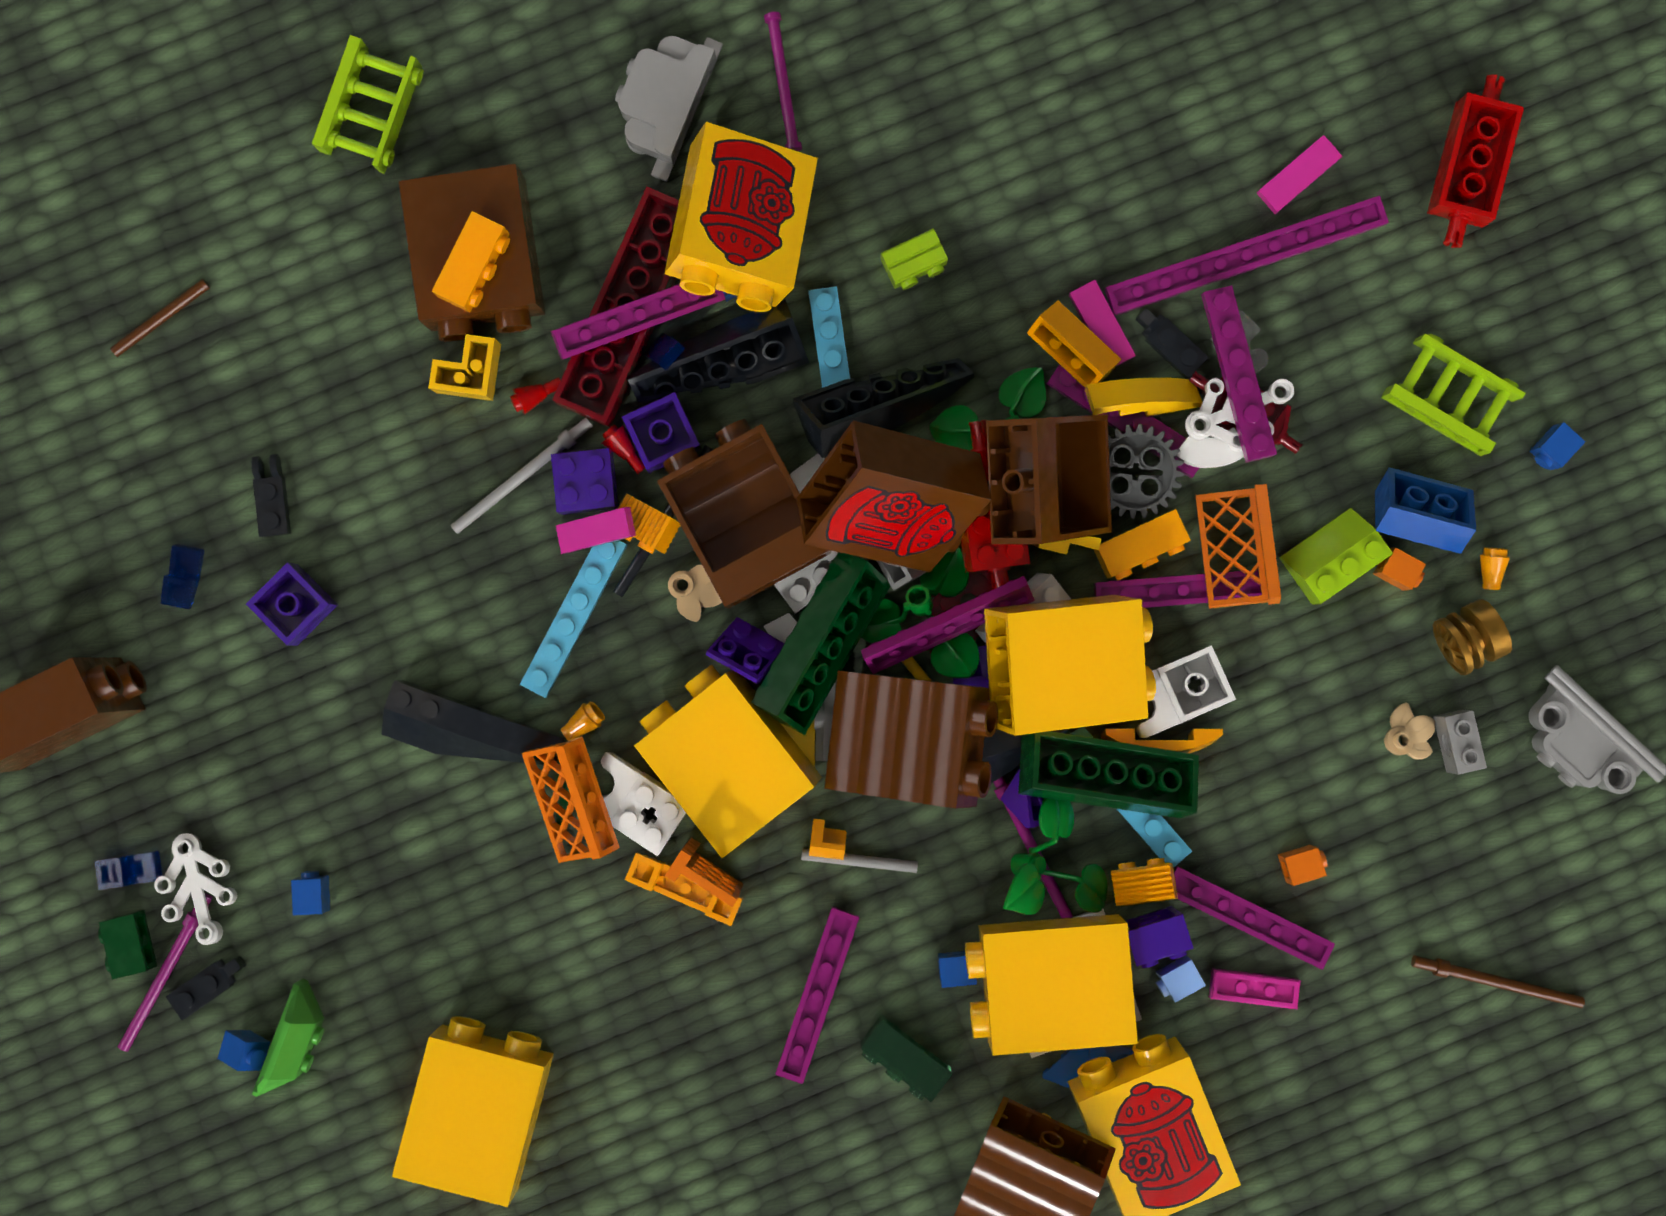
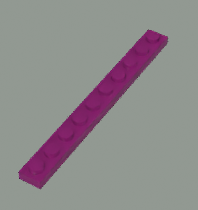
M1379 195L1108 286L1104 290L1114 316L1385 226L1389 221Z

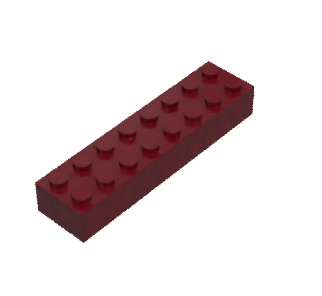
M646 186L589 317L673 286L676 277L665 275L664 273L679 203L678 199ZM655 326L571 356L552 400L563 408L611 428L629 387L627 377L636 371Z

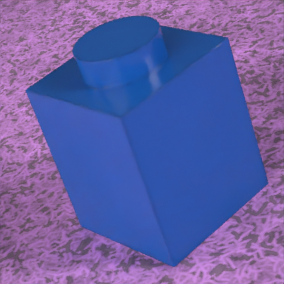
M1565 422L1553 425L1532 447L1530 452L1535 456L1534 459L1538 465L1544 469L1554 470L1562 468L1586 441Z
M319 871L301 872V877L291 880L293 916L323 914L330 910L329 875L319 876Z
M965 951L937 953L942 988L977 985L976 978L968 979Z
M226 1030L217 1059L237 1071H260L267 1056L270 1041L251 1030Z

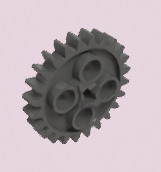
M1129 424L1126 425L1125 434L1118 428L1114 429L1116 438L1113 439L1108 435L1111 510L1116 506L1120 507L1119 516H1122L1126 510H1130V516L1133 519L1137 511H1141L1143 518H1146L1149 508L1155 514H1158L1159 503L1167 508L1169 504L1166 497L1174 499L1177 497L1172 488L1182 487V484L1176 481V477L1185 475L1184 472L1177 470V466L1184 464V460H1175L1174 457L1180 452V449H1170L1174 440L1171 439L1164 442V431L1155 436L1154 426H1151L1147 432H1144L1143 425L1138 424L1137 430L1133 432ZM1124 447L1130 451L1131 459L1128 463L1123 464L1117 461L1115 454L1119 448ZM1154 449L1159 452L1161 459L1157 465L1152 466L1145 461V453L1148 450ZM1135 463H1138L1140 469L1162 470L1163 474H1141L1138 479H1135L1133 473L1112 472L1111 467L1133 468ZM1121 476L1127 479L1129 487L1126 492L1115 490L1113 482L1116 477ZM1154 479L1158 484V491L1151 495L1144 492L1142 487L1144 480Z

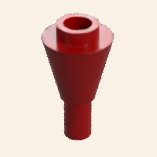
M560 378L553 379L543 385L536 384L513 388L514 395L509 397L516 412L522 410L524 415H526L542 402L547 395L557 390L561 381Z
M614 424L602 434L605 440L601 444L611 449L613 453L624 461L626 460L637 474L645 469L643 462L636 455V451L623 425L618 428Z

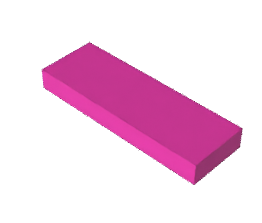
M1323 135L1257 192V195L1276 214L1343 156Z
M1096 280L1069 293V297L1084 325L1122 359L1116 367L1136 356Z
M623 507L556 525L561 554L636 536L630 507Z
M1212 968L1208 997L1216 1000L1298 1009L1301 980Z

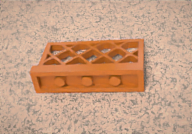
M1267 484L1255 485L1251 489L1195 495L1209 609L1268 603V605L1280 604L1281 589ZM1249 497L1250 507L1244 515L1230 506L1236 498ZM1215 501L1223 508L1212 518L1203 512L1202 502ZM1226 510L1239 519L1230 531L1217 522ZM1250 513H1251L1252 522L1247 519V517L1249 516ZM1204 519L1210 522L1206 528ZM1243 522L1252 528L1254 533L1247 543L1233 534ZM1213 526L1226 534L1218 546L1208 541L1206 534ZM1229 538L1243 547L1234 559L1221 550ZM1254 541H1255V549H1253V548L1250 546ZM1208 547L1213 550L1210 555L1208 554ZM1246 550L1257 557V564L1251 571L1237 562ZM1217 553L1230 562L1221 574L1210 567V561ZM1233 565L1246 574V577L1237 587L1224 578ZM1257 569L1259 572V578L1254 575ZM1211 574L1217 578L1213 584ZM1251 578L1260 585L1261 595L1249 597L1240 589ZM1220 581L1233 590L1227 599L1214 600L1213 589ZM1236 594H1238V595L1241 596V598H1234V597H1235Z
M583 737L522 753L558 863L592 858V860L600 859L620 848ZM556 753H557V756H558V759H559L560 764H558V763L554 760V757H555V754H556ZM534 756L544 762L542 770L537 767ZM550 769L559 774L557 782L548 776ZM565 780H566V783H567L569 792H568L566 789L563 788V785H564ZM545 784L554 791L551 798L545 792ZM560 796L568 802L566 810L558 804ZM574 808H575V810H576L578 819H576V818L572 815V814H573V811H574ZM554 812L563 818L561 826L555 821ZM569 824L578 830L576 837L567 831ZM583 836L585 837L588 848L583 843H581ZM563 839L572 845V849L568 854H566Z
M691 837L670 866L665 877L675 883L680 874L733 907L738 900L743 883L696 853L701 843Z

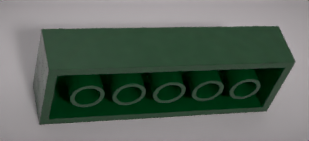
M838 552L831 561L821 583L817 585L807 607L802 611L793 631L786 638L782 650L772 662L768 674L757 688L755 696L751 703L778 722L803 735L806 734L835 684L838 671L843 670L891 586L888 580L867 560Z
M1052 731L1022 735L1018 794L1184 818L1197 813L1199 755Z

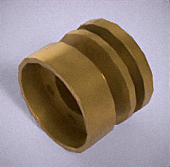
M1478 599L1462 607L1460 615L1450 613L1446 618L1434 621L1432 625L1436 642L1443 656L1460 675H1467L1473 669L1483 667L1484 659L1493 662L1510 654L1512 651L1511 637L1504 621L1494 607L1484 599Z

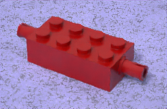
M1496 74L1486 76L1482 96L1467 92L1455 103L1427 213L1450 220L1443 244L1449 246L1452 243V248L1462 247L1467 224L1483 228L1496 219L1524 111L1522 106L1499 101L1505 78L1499 76L1498 81H1496L1498 76Z
M987 420L969 422L973 447L970 451L981 454L986 479L989 481ZM990 510L984 516H977L963 533L961 545L965 572L987 570V573L990 572L993 590L1009 582L1008 570L1010 566L1031 564L1028 544H991Z

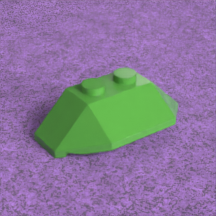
M302 978L292 986L288 1001L251 1094L258 1097L295 1080L302 1073H307L312 1065L314 1056L311 1055L314 1044L318 1045L323 1036L324 1028L321 1026L324 1016L308 980Z

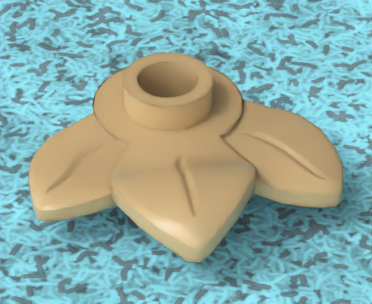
M696 565L690 571H677L672 574L668 581L669 592L677 598V610L690 621L699 622L702 607H715L722 603L702 565ZM680 580L688 582V588L684 591L678 589L677 584Z
M1408 703L1400 704L1390 716L1391 729L1385 735V747L1395 755L1407 754L1416 760L1427 758L1433 753L1427 740L1435 732V721L1433 718L1425 715L1414 717ZM1399 736L1402 738V745L1399 743Z

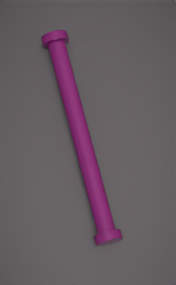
M769 12L764 15V21L768 24L784 121L787 144L784 146L800 151L802 150V143L798 142L779 24L782 20L781 13Z

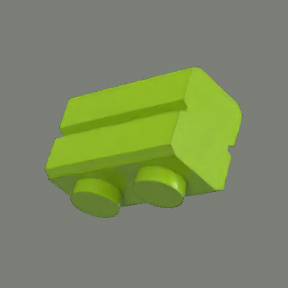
M934 229L890 248L880 255L881 262L895 289L902 287L903 290L918 284L917 279L926 274L931 278L942 273L945 270L943 266H946L948 262V257Z

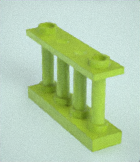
M350 35L312 145L319 152L330 156L333 148L338 146L373 158L372 165L380 173L385 174L387 167H390L394 161L395 151L393 149L415 87L419 86L422 81V65L416 57L411 55L407 66L371 55L368 51L369 48L361 38ZM367 65L402 77L397 94L361 82L359 74L362 67ZM357 92L392 104L388 120L350 108L349 103L352 94ZM348 119L383 131L378 148L342 136L339 132L342 122Z
M1433 334L1421 335L1415 339L1413 344L1421 348L1422 351L1403 383H1395L1387 387L1381 398L1475 454L1483 456L1491 453L1496 442L1489 439L1490 435L1488 432L1507 400L1514 402L1522 399L1526 393L1518 389L1519 385L1516 382L1507 378L1501 379L1443 344L1444 341L1440 337ZM1435 356L1445 362L1447 366L1428 398L1421 399L1414 394L1413 388L1431 357ZM1458 370L1472 378L1453 413L1447 414L1438 409L1440 407L1438 403ZM1482 385L1497 393L1479 426L1472 429L1464 424L1463 417Z

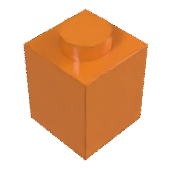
M1396 547L1390 548L1393 554L1379 563L1373 574L1402 591L1418 587L1424 578L1425 573L1422 571L1426 564Z
M1307 845L1278 854L1285 881L1292 886L1327 876L1325 867H1328L1327 859L1324 852L1319 850L1318 847Z

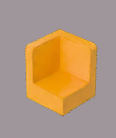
M813 819L809 856L844 860L847 832L845 830L824 828L825 820Z

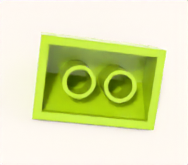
M1349 508L1280 556L1279 559L1310 603L1315 605L1322 604L1391 556L1393 552L1379 532L1352 508Z

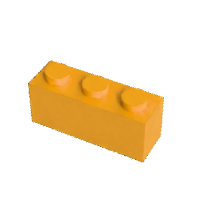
M472 211L432 292L438 298L469 313L473 307L476 308L482 300L483 291L481 290L486 280L490 281L495 274L497 268L495 262L499 254H504L508 248L510 238H508L509 232L506 228Z
M1059 300L1044 311L1027 332L1034 341L1085 388L1086 384L1102 382L1122 360Z
M1175 509L1100 544L1099 550H1093L1107 579L1115 576L1118 581L1133 574L1131 568L1141 564L1144 569L1159 562L1157 556L1168 552L1170 557L1185 550L1183 544L1191 541Z

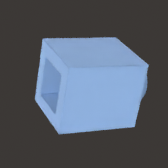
M1187 955L1156 971L1160 979L1156 982L1164 998L1169 996L1175 1003L1206 986L1193 961Z

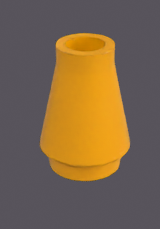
M1483 548V554H1480L1483 589H1501V583L1510 557L1507 556L1508 549Z
M594 702L583 703L567 724L561 728V732L570 741L601 727V722L605 720V716Z

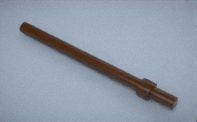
M1416 955L1411 960L1412 967L1432 971L1433 975L1444 978L1452 976L1577 1008H1583L1585 1004V999L1581 996L1452 965L1448 960L1440 958L1432 960Z

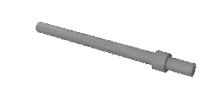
M585 417L569 431L564 430L557 436V441L450 525L457 534L548 463L551 460V454L560 453L565 448L569 450L577 443L576 440L593 427L591 422Z

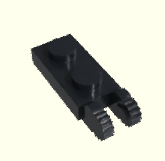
M278 454L269 456L272 474L270 478H265L261 457L255 456L251 458L259 537L262 538L291 534L285 477L282 475L281 460Z

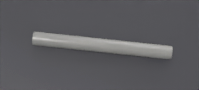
M802 849L801 860L917 873L918 861L847 853L844 854V860L809 856L810 849Z

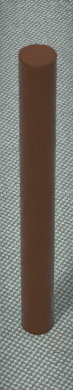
M201 279L110 347V350L115 356L119 357L210 289V286L204 279Z

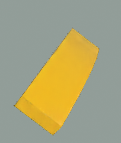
M1121 379L1086 384L1085 388L1093 415L1118 410L1120 416L1145 412L1146 417L1197 408L1202 405L1198 388L1189 382V379Z

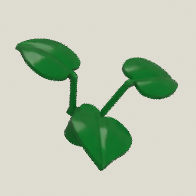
M1027 368L1017 371L1002 382L998 398L1002 405L1010 408V417L1003 420L1020 419L1019 416L1030 418L1042 411L1046 402V389L1042 368ZM955 405L944 410L931 422L929 430L936 442L970 451L973 447L968 423L979 421L971 408L964 405Z
M958 547L954 552H947L931 572L920 576L921 585H915L908 589L906 593L907 602L903 604L904 610L902 615L900 608L895 602L883 599L861 638L871 644L889 638L902 630L900 623L906 620L909 610L917 616L926 615L928 618L934 617L931 612L933 609L931 596L936 597L940 593L943 597L950 598L962 593L968 585L969 572H965L964 559L960 548ZM963 633L935 646L931 653L932 666L939 674L948 678H970L975 674L979 665V650L975 640L969 634Z
M1044 798L1039 812V826L1042 833L1047 838L1052 839L1037 847H1030L1029 853H1016L1013 855L1011 870L1015 876L1009 887L1003 909L1024 915L1036 914L1041 909L1045 897L1044 885L1039 880L1041 875H1047L1078 882L1079 884L1075 891V899L1078 905L1090 913L1102 911L1107 899L1108 885L1106 874L1099 865L1087 864L1082 870L1081 877L1046 870V860L1038 852L1058 843L1059 837L1067 838L1070 836L1074 826V811L1069 801Z

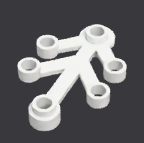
M1213 378L1205 385L1206 395L1200 410L1192 412L1185 421L1186 432L1190 437L1197 440H1203L1212 436L1228 443L1230 449L1239 451L1242 447L1236 446L1233 443V438L1239 437L1238 432L1232 433L1217 426V424L1224 421L1235 424L1228 396L1222 410L1212 413L1216 398L1224 391V383L1218 378ZM1286 379L1276 380L1270 385L1268 391L1261 393L1264 405L1271 402L1276 404L1286 403L1294 395V386ZM1210 384H1217L1219 391L1217 393L1212 392ZM1276 388L1283 391L1284 395L1282 398L1276 396ZM1195 421H1201L1204 424V429H1196ZM1269 422L1270 430L1273 435L1274 426L1271 422Z
M190 833L181 834L173 841L172 853L174 859L165 875L156 879L154 884L155 890L160 894L171 893L176 887L175 880L183 867H185L187 876L172 903L162 909L161 916L166 922L180 920L183 915V908L191 895L199 924L195 932L196 939L203 945L215 944L222 938L223 928L220 923L211 920L204 890L214 895L217 902L223 906L233 904L237 899V892L231 887L226 888L200 873L197 862L209 867V872L214 877L226 876L230 871V864L225 859H217L203 851L201 841L197 836ZM184 843L189 847L187 853L183 852ZM218 863H221L223 866L221 873H218L216 870ZM164 880H167L168 882V888L166 890L162 887V882ZM225 891L230 894V899L227 902L223 898ZM171 908L175 910L174 918H171L169 915ZM205 928L210 932L208 938H205L203 934Z

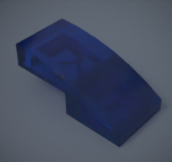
M661 333L643 355L648 360L667 370L685 348L674 338Z
M180 544L172 546L169 574L163 578L160 604L191 609L201 575L204 549Z
M159 851L94 861L98 890L153 882L158 877L163 876Z

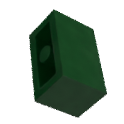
M144 910L99 922L98 937L100 942L104 944L106 952L105 967L111 974L112 980L146 972L157 967Z

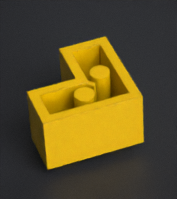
M466 334L462 363L432 359L428 388L439 394L493 401L501 343L495 338Z

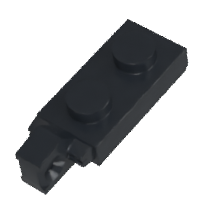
M1145 308L1136 317L1135 320L1146 329L1142 333L1146 338L1145 341L1185 379H1189L1209 358L1169 319H1165L1161 314L1156 317Z
M241 956L234 958L227 964L222 959L216 961L167 995L166 998L180 1019L184 1020L233 986V983L237 981L233 974L245 967L246 963Z

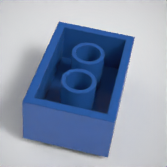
M1389 467L1375 490L1376 531L1461 554L1476 531L1474 492L1472 489Z

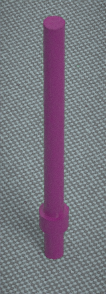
M1003 776L993 782L996 787L994 792L999 801L1010 784L1009 782L1006 783ZM1005 805L1029 853L1030 847H1037L1038 845L1030 829L1025 828ZM1041 875V879L1061 919L1072 918L1073 915L1054 877Z
M205 893L207 905L209 906L213 897ZM195 908L185 916L182 922L184 926L118 1045L120 1050L128 1052L191 936L196 931L199 924Z

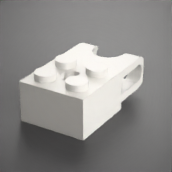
M1212 645L1152 671L1156 681V693L1152 700L1154 711L1152 717L1138 725L1136 732L1139 738H1147L1236 700ZM1192 676H1194L1195 680L1200 679L1202 685L1198 686L1199 692L1197 693L1194 692V689L1189 690L1188 688Z
M605 752L601 759V764L613 776L615 783L613 791L603 796L612 826L658 856L687 813L665 785L645 772L640 771L612 752ZM652 807L656 810L654 814L658 817L656 821L646 818L645 808L649 810Z

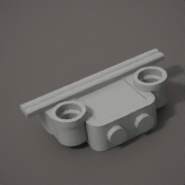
M668 36L660 41L657 51L649 48L642 49L638 52L635 59L631 58L626 70L628 78L625 85L619 86L615 101L618 102L621 114L627 121L625 135L629 148L637 154H647L657 158L651 176L665 182L668 181L723 43L707 37L704 45H696L676 36Z
M1555 665L1544 677L1550 683L1546 692L1529 711L1531 725L1539 730L1532 738V746L1538 753L1536 756L1538 760L1545 766L1556 769L1560 773L1558 778L1571 788L1575 785L1587 788L1598 786L1600 789L1608 790L1612 793L1624 794L1634 787L1636 778L1643 770L1656 782H1660L1666 775V765L1558 665Z

